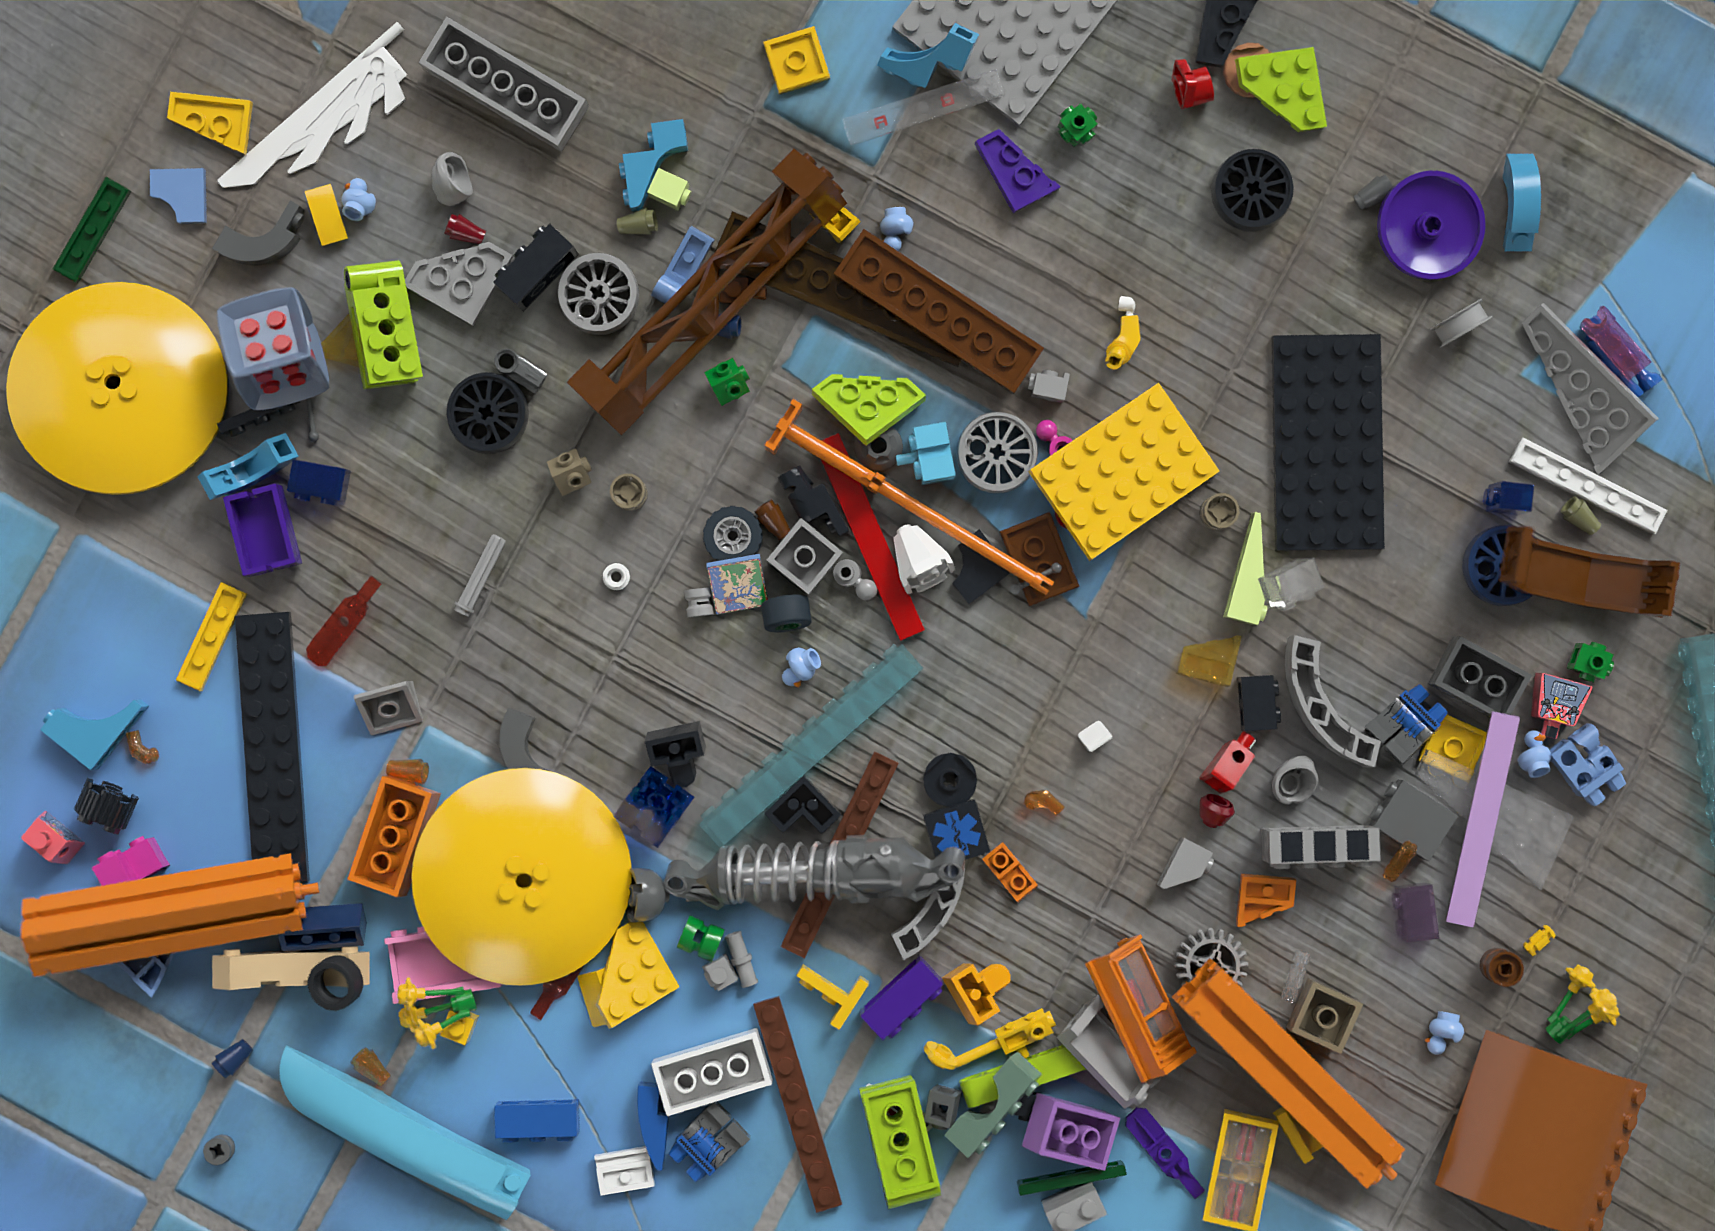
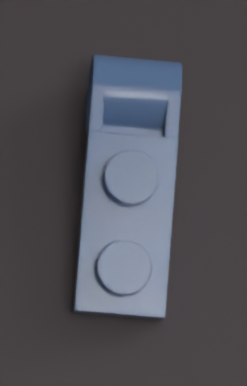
M693 226L689 227L666 272L655 285L651 296L665 304L700 268L715 239Z

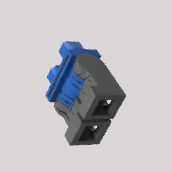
M1420 684L1409 692L1405 690L1377 717L1365 725V730L1374 739L1381 741V746L1388 742L1385 745V750L1401 766L1440 729V723L1448 714V711L1438 702L1429 711L1420 705L1430 696L1428 691ZM1401 728L1403 729L1396 737L1390 740Z
M716 1101L709 1103L684 1131L677 1136L676 1143L669 1151V1155L679 1164L689 1154L695 1162L686 1172L697 1182L706 1174L711 1176L730 1156L750 1140L751 1135L734 1118L731 1120V1114ZM724 1125H726L715 1137H713V1135H714L721 1127H723Z

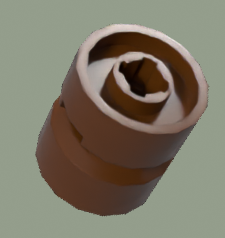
M1503 948L1489 949L1480 959L1481 973L1486 979L1504 987L1513 986L1523 976L1524 966L1522 960L1516 954Z

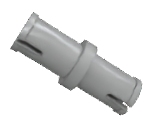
M736 931L726 935L725 939L732 955L731 963L737 969L742 988L758 983L751 963L752 955L747 952L742 932Z

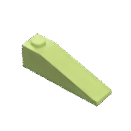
M1258 512L1251 514L1223 615L1225 618L1255 626L1259 624V621H1264L1267 612V606L1264 605L1265 582L1261 513Z

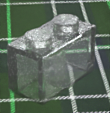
M1315 558L1296 559L1258 578L1268 609L1280 608V611L1296 607L1295 602L1299 600L1306 601L1314 598L1315 592L1324 588Z

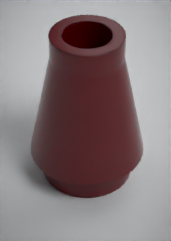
M451 214L444 234L450 236V239L479 245L483 242L486 230L481 229L460 214L458 216Z

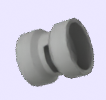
M710 587L684 591L685 599L688 601V608L686 609L687 618L714 614L713 606L709 602L711 597Z

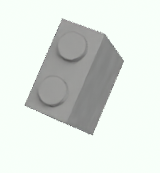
M1092 1182L1067 1187L1041 1200L1046 1216L1054 1231H1074L1107 1215Z

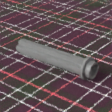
M491 535L459 601L454 603L456 605L455 611L468 617L471 612L474 613L472 609L506 540L497 535Z

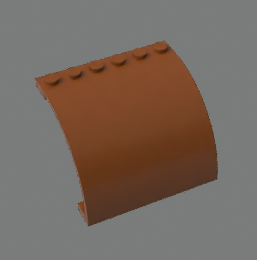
M1486 1030L1435 1185L1498 1211L1559 1231H1601L1606 1209L1612 1200L1611 1193L1614 1184L1620 1176V1166L1623 1157L1629 1149L1628 1142L1632 1130L1637 1125V1115L1640 1106L1646 1098L1648 1084L1608 1073L1515 1041L1503 1034Z

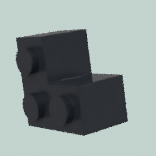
M803 775L764 814L783 833L803 814L822 834L842 813Z

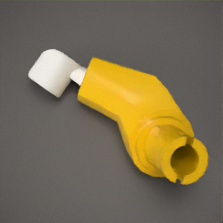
M1120 297L1118 310L1127 313L1126 316L1121 317L1120 334L1109 344L1106 350L1105 362L1108 361L1106 365L1110 369H1118L1127 363L1141 340L1138 315H1133L1135 302L1131 297Z

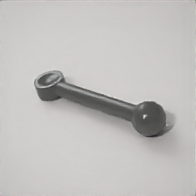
M308 398L306 399L310 425L308 438L310 441L315 442L319 439V434L315 430L312 399Z
M1054 563L1050 569L1041 574L1044 576L1052 573L1057 574L1061 571L1062 567L1059 563ZM1025 581L1019 585L1013 584L1010 587V592L1015 595L1019 594L1021 589L1030 584Z

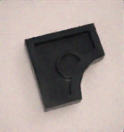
M980 529L973 533L990 544ZM963 543L958 545L962 554L963 566L960 575L953 582V585L969 605L1011 572Z

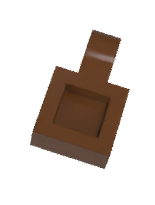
M735 277L720 293L719 303L731 305L749 286V278ZM763 286L752 299L766 300V287Z

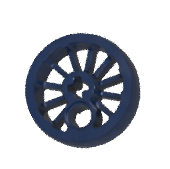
M1499 525L1483 530L1470 541L1463 556L1462 571L1467 586L1479 599L1491 605H1516L1533 596L1520 593L1512 588L1514 595L1506 598V585L1500 582L1498 596L1490 593V590L1500 577L1501 569L1499 568V563H1502L1504 554L1497 534L1501 533L1507 537L1508 526L1513 525ZM1488 538L1491 539L1497 555L1483 545V542ZM1478 549L1488 555L1475 558ZM1482 561L1487 562L1490 566V571L1486 576L1478 572V564ZM1491 579L1485 588L1478 581Z

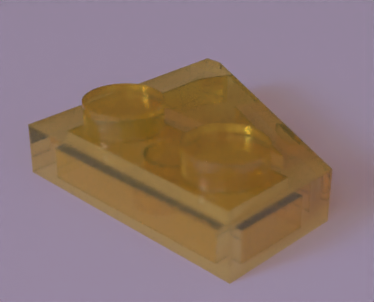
M348 313L321 345L325 359L359 368L352 325Z
M1237 635L1232 638L1184 646L1181 651L1176 674L1230 687L1242 636Z

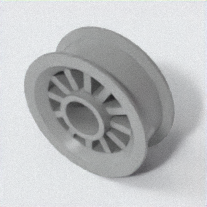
M1482 298L1429 329V331L1434 330L1442 343L1440 348L1493 317H1488L1480 304Z

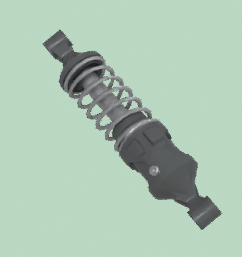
M865 835L847 836L845 840H835L826 849L819 841H816L811 847L810 853L802 842H798L793 848L792 855L790 849L784 843L778 845L774 854L767 844H762L757 854H755L750 845H744L739 854L735 846L729 845L721 846L711 861L699 871L692 868L686 861L673 860L668 865L663 886L668 893L686 898V902L700 901L716 910L725 905H734L737 902L742 904L744 901V885H753L754 899L759 903L762 899V884H771L772 900L776 903L779 900V884L789 883V896L794 902L797 899V883L807 882V896L810 901L814 899L815 892H825L828 900L832 898V895H836L839 900H849L851 903H868L871 898L907 897L917 902L934 891L949 890L950 885L960 881L964 873L965 854L957 847H949L943 850L934 860H930L913 848L904 837L868 839ZM781 848L784 849L788 862H778ZM799 848L803 851L805 861H796ZM766 849L770 862L760 863L762 852ZM746 850L750 852L753 863L742 864Z

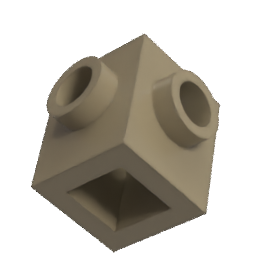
M576 448L547 461L552 478L562 496L592 483L588 472L592 471L590 463L586 456L580 457Z

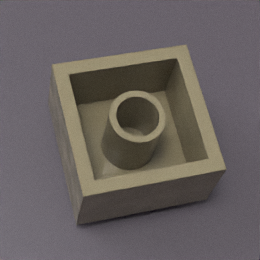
M1308 978L1286 1028L1293 1033L1341 1054L1363 1003Z

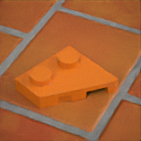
M1241 874L1236 918L1237 927L1246 926L1245 923L1258 918L1264 919L1269 917L1276 911H1284L1294 907L1296 879L1291 877Z

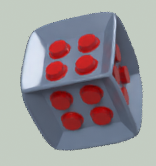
M279 288L232 301L217 310V324L226 363L237 391L249 408L253 410L272 409L314 397L329 389V374L321 341L313 323L312 314L297 289Z

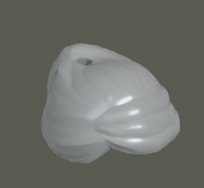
M446 152L440 155L432 167V189L441 204L453 206L472 195L471 180L465 161L461 156L453 152Z
M1307 756L1292 757L1275 771L1272 779V791L1280 803L1287 805L1302 803L1314 793L1319 780L1312 759Z

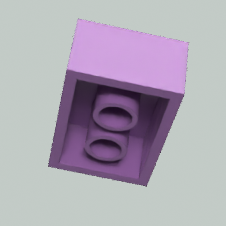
M1037 1093L1022 1146L1040 1155L1105 1171L1120 1117L1104 1110Z

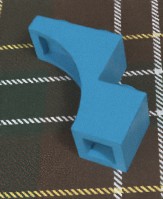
M955 23L948 35L940 43L927 50L902 52L887 47L880 56L877 66L883 68L887 74L898 75L907 79L913 86L926 88L934 75L939 61L950 70L963 71L979 34Z

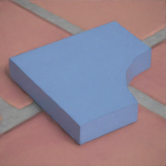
M204 168L150 169V196L169 203L176 213L179 224L207 223L206 170Z

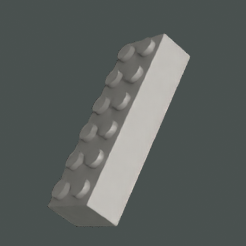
M447 16L419 61L424 71L560 152L566 146L589 107L586 99Z

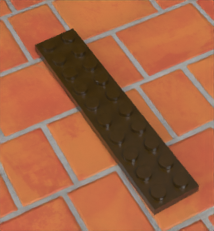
M732 211L715 252L748 219L747 217ZM758 223L737 246L762 235L767 226ZM805 243L765 284L958 367L960 364V358L834 276V272L843 258ZM767 267L744 268L739 274L755 280Z

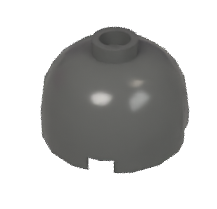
M630 868L632 882L629 885L631 892L629 896L630 906L626 908L627 918L630 923L653 920L660 915L664 904L669 902L670 893L665 890L662 878L655 871L645 868Z

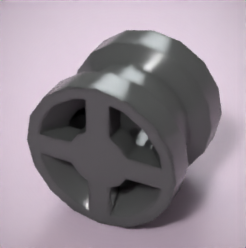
M216 1135L205 1144L203 1150L204 1157L207 1162L213 1165L223 1164L235 1153V1143L228 1135Z

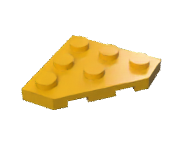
M628 922L618 928L613 935L610 956L607 958L603 983L596 1002V1006L609 1029L679 988L676 979L644 922Z

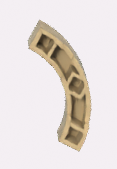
M358 946L342 947V950L240 953V949H224V954L212 955V988L236 990L259 988L261 985L275 984L276 986L308 985V976L311 969L325 958L334 955L345 956L354 961L362 973L363 985H370L369 952L358 951ZM331 968L324 971L323 981L325 986L348 987L346 979L339 971Z

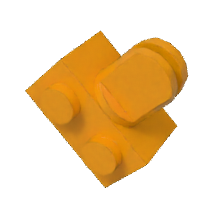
M963 963L941 977L966 1021L972 1025H980L1000 1011L992 996L1010 983L1009 970L1001 964H991L978 972L973 964Z

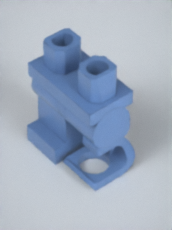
M1586 723L1568 736L1567 739H1562L1549 749L1551 752L1550 762L1556 766L1576 796L1583 797L1591 806H1597L1604 801L1605 796L1599 789L1604 783L1614 792L1626 785L1621 774L1623 767L1617 762L1609 747L1605 745L1600 746L1599 732L1593 724ZM1572 742L1584 746L1583 749L1588 753L1587 758L1584 759Z

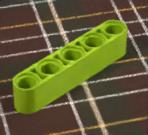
M1064 1045L1025 1058L1042 1074L1036 1081L1039 1085L1086 1070ZM1003 1065L965 1077L959 1081L968 1108L998 1099V1089L993 1077Z

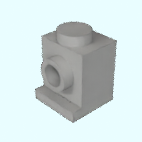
M1042 370V373L1037 374L1031 373L1028 389L1032 390L1031 397L1063 403L1070 374L1064 373L1062 377H1058V372Z
M726 953L702 966L705 972L704 976L714 990L719 991L736 982L739 978Z

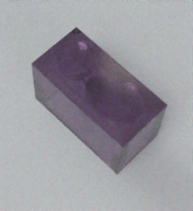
M1425 882L1395 886V893H1392V904L1395 910L1398 909L1399 920L1395 921L1397 936H1401V940L1407 943L1440 939L1433 885Z

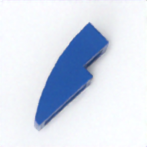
M640 1081L638 1085L637 1106L641 1133L656 1170L662 1171L665 1161L669 1116L666 1115L665 1111H659L660 1091L657 1083Z

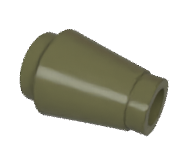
M644 208L622 218H617L619 233L651 235L653 231H658V220L655 210Z
M1572 497L1561 508L1560 512L1564 515L1563 519L1589 535H1593L1601 527V523L1583 499Z

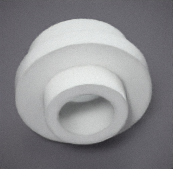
M611 564L603 572V581L612 590H621L629 583L630 573L622 564ZM614 572L621 574L622 578L619 582L612 580Z

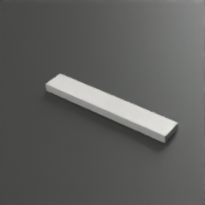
M1520 438L1509 460V463L1652 535L1656 534L1667 512L1666 509L1525 438Z

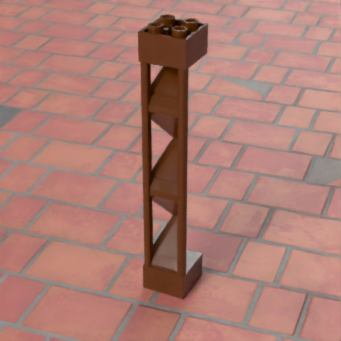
M794 148L771 171L781 185L602 369L588 359L567 381L621 436L644 413L643 410L796 252L823 225L826 226L847 204L841 195L844 192L843 189L832 180L834 176L824 166L820 169L815 166L817 162L808 153L805 152L802 155ZM803 208L814 219L791 242V220ZM772 210L765 232L737 246ZM767 267L719 316V294L744 268ZM719 269H728L719 278ZM700 284L692 307L688 311L664 321ZM695 341L646 391L647 368L672 342ZM647 343H656L647 352ZM627 359L620 379L615 384L609 376Z

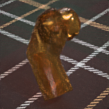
M1048 790L1031 791L1025 796L1024 800L1026 808L1034 810L1035 808L1047 807L1055 816L1065 808Z

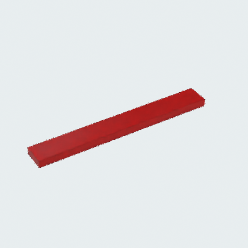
M839 433L821 440L849 457ZM821 460L899 640L901 641L924 631L925 629L912 599L902 585L898 567L861 483Z

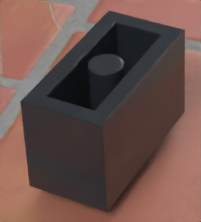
M1273 675L1237 677L1241 731L1277 729V723H1281L1280 707H1276L1275 696H1279L1278 680H1274Z

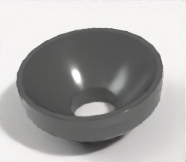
M890 427L877 437L884 439L887 443L886 450L880 454L872 451L871 443L865 446L856 437L854 444L855 455L864 467L871 471L880 472L891 469L897 464L896 455L902 454L903 442L900 434L893 427Z

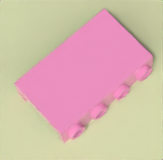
M423 926L417 927L418 932L407 934V929L391 931V936L384 939V943L388 945L394 992L392 993L393 1004L399 1003L397 990L399 985L406 982L407 977H410L411 983L416 988H425V990L455 989L463 986L464 990L472 989L473 992L498 988L504 985L478 978L452 963L434 945ZM425 996V999L441 996Z

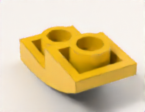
M331 184L305 191L321 245L324 246L348 239Z

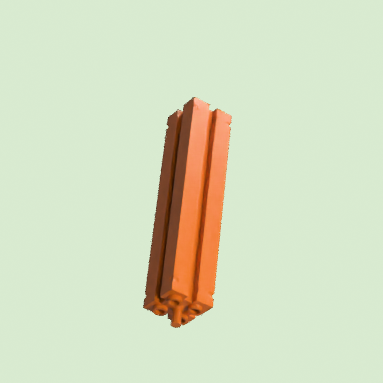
M290 853L280 855L277 858L272 856L44 895L38 899L34 897L22 899V917L24 922H21V940L26 954L28 953L29 955L28 962L33 977H37L49 972L54 974L282 934L288 930L291 932L303 930L302 919L306 918L305 904L300 902V900L305 899L306 895L320 893L318 882L305 885L297 882V880H301L298 863L293 864Z
M1209 958L1194 973L1196 976L1189 983L1186 982L1172 998L1366 1189L1370 1185L1378 1183L1382 1175L1389 1181L1395 1179L1397 1172L1391 1166L1400 1160L1405 1149L1220 966Z

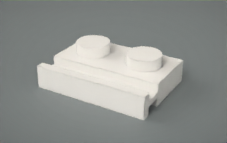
M646 1146L596 1154L594 1156L600 1195L655 1186L651 1158Z

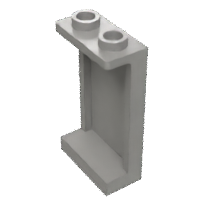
M1097 995L1080 1008L1056 1038L1124 1109L1132 1104L1138 1106L1147 1098L1148 1094L1146 1091L1148 1088L1154 1087L1162 1077L1141 1083L1115 1026L1100 1011L1104 1003L1101 997Z

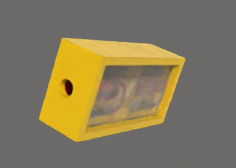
M1224 1109L1203 1211V1221L1245 1231H1257L1279 1126L1277 1120Z

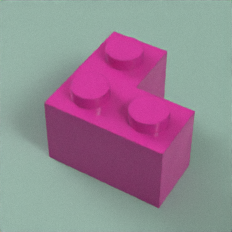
M141 836L129 843L131 848L124 852H121L120 849L114 852L110 851L97 859L99 864L93 866L92 870L101 886L148 878L170 864L154 837L145 839L144 836Z

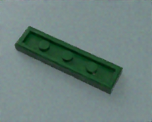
M105 177L52 269L78 284L132 191Z
M1118 1160L1107 1162L1105 1171L1087 1166L1020 1179L1016 1182L1019 1195L1022 1196L1125 1176L1127 1173L1123 1161Z

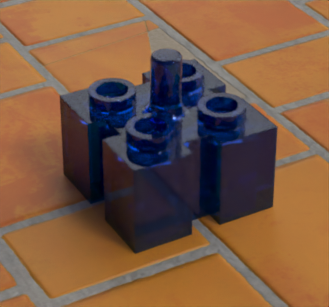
M650 766L637 785L634 786L624 799L614 817L630 829L634 825L637 826L639 830L643 831L640 836L659 848L695 797L679 785L672 788L666 783L668 778Z

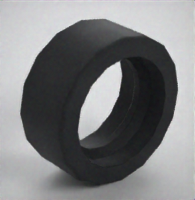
M330 956L311 969L308 976V990L317 1005L326 1010H341L360 997L363 990V976L354 961L345 956ZM329 968L335 969L344 976L348 985L346 996L342 998L336 997L328 991L323 981L325 970Z

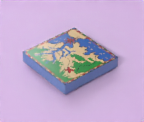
M760 554L706 563L716 615L761 607V604L768 600Z

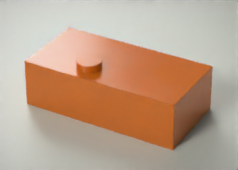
M382 776L347 880L395 897L407 896L412 882V868L416 847L428 820L436 810L441 793L393 776Z

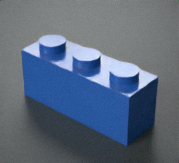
M579 1099L498 1101L494 1106L495 1138H502V1142L505 1143L518 1142L519 1138H530V1142L546 1141V1137H557V1141H571L580 1132Z

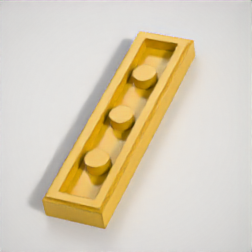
M223 582L220 583L176 681L198 691H203L235 622V616L238 615L247 593Z

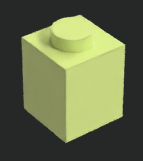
M658 168L647 191L650 198L676 210H679L681 204L685 206L691 195V191L688 190L690 187L688 181Z

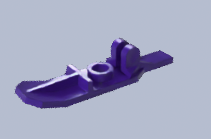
M1136 1107L1126 1116L1125 1126L1168 1177L1179 1180L1194 1199L1200 1196L1205 1189L1191 1174L1188 1158L1146 1108ZM1163 1149L1170 1150L1169 1157L1163 1158L1161 1156Z

